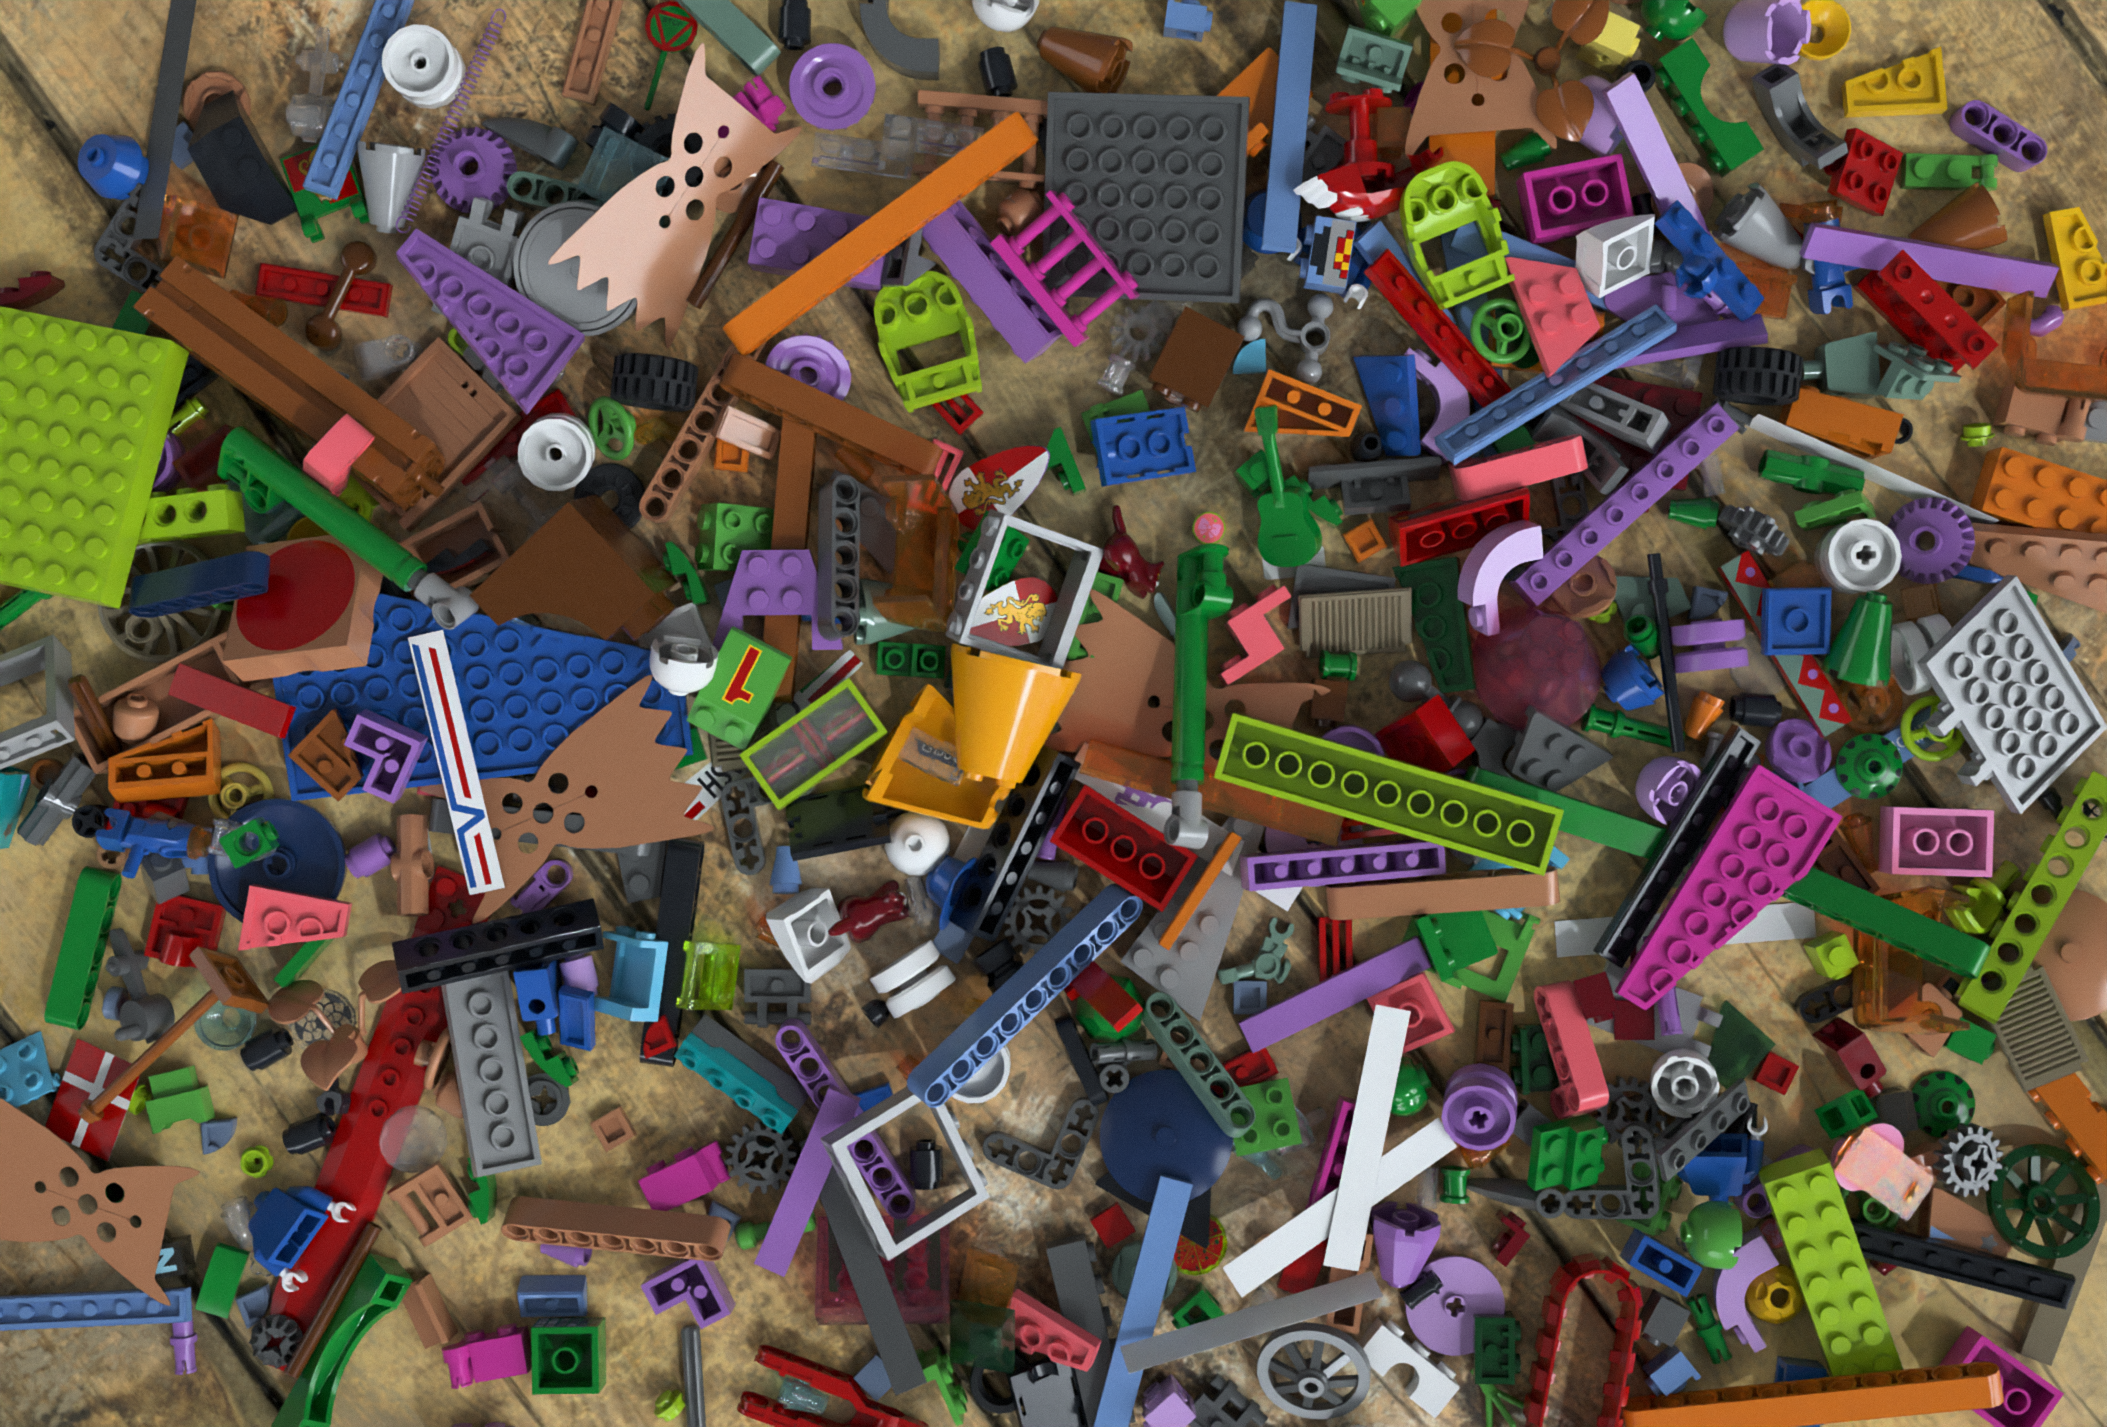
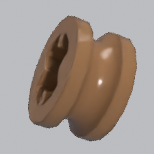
M99 845L96 857L98 862L105 868H121L125 865L131 849L121 852V855L116 857V863H114L115 859H109L108 852L111 850H105Z

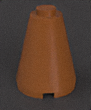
M1052 26L1041 33L1037 42V49L1040 50L1039 54L1043 60L1087 93H1118L1131 63L1125 60L1127 50L1133 52V44L1131 40L1124 37Z
M1976 182L1908 234V239L1981 250L2006 242L2008 236L2005 225L1997 226V216L2001 214L1993 198L1983 185L1979 186V182Z

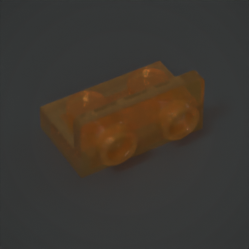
M1736 262V266L1757 287L1758 291L1765 298L1752 315L1761 313V316L1765 318L1784 320L1787 315L1791 286L1797 283L1798 276L1788 274L1789 270L1786 268L1769 267L1768 270L1757 269L1756 264L1752 262Z

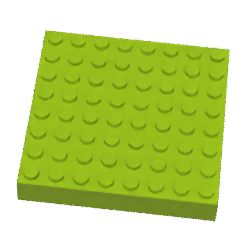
M0 306V584L120 609L189 351L168 339Z

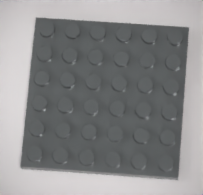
M1048 92L1045 194L1050 190L1056 191L1058 194L1063 191L1075 205L1072 212L1119 270L1122 273L1127 270L1139 284L1135 288L1140 294L1136 299L1240 303L1250 97ZM1046 195L1044 197V211L1053 205ZM1062 215L1043 230L1042 258L1074 231ZM1082 241L1045 273L1046 277L1043 281L1050 290L1054 287L1058 289L1092 260L1095 255ZM1103 267L1069 297L1099 298L1116 281ZM1125 293L1119 297V299H1130Z

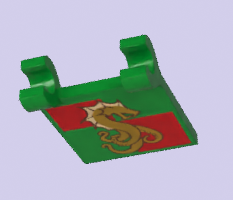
M319 144L279 159L300 215L303 233L306 238L310 237L312 243L325 239L317 219L349 206L356 219L359 218L361 224L369 222L366 199L352 163L337 200L305 190L302 186Z

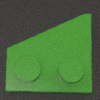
M1854 489L1839 492L1835 495V499L1823 503L1821 500L1808 502L1802 506L1801 510L1794 512L1797 524L1804 531L1846 523L1847 517L1859 513H1864L1865 519L1876 517L1873 504L1860 490L1855 492Z

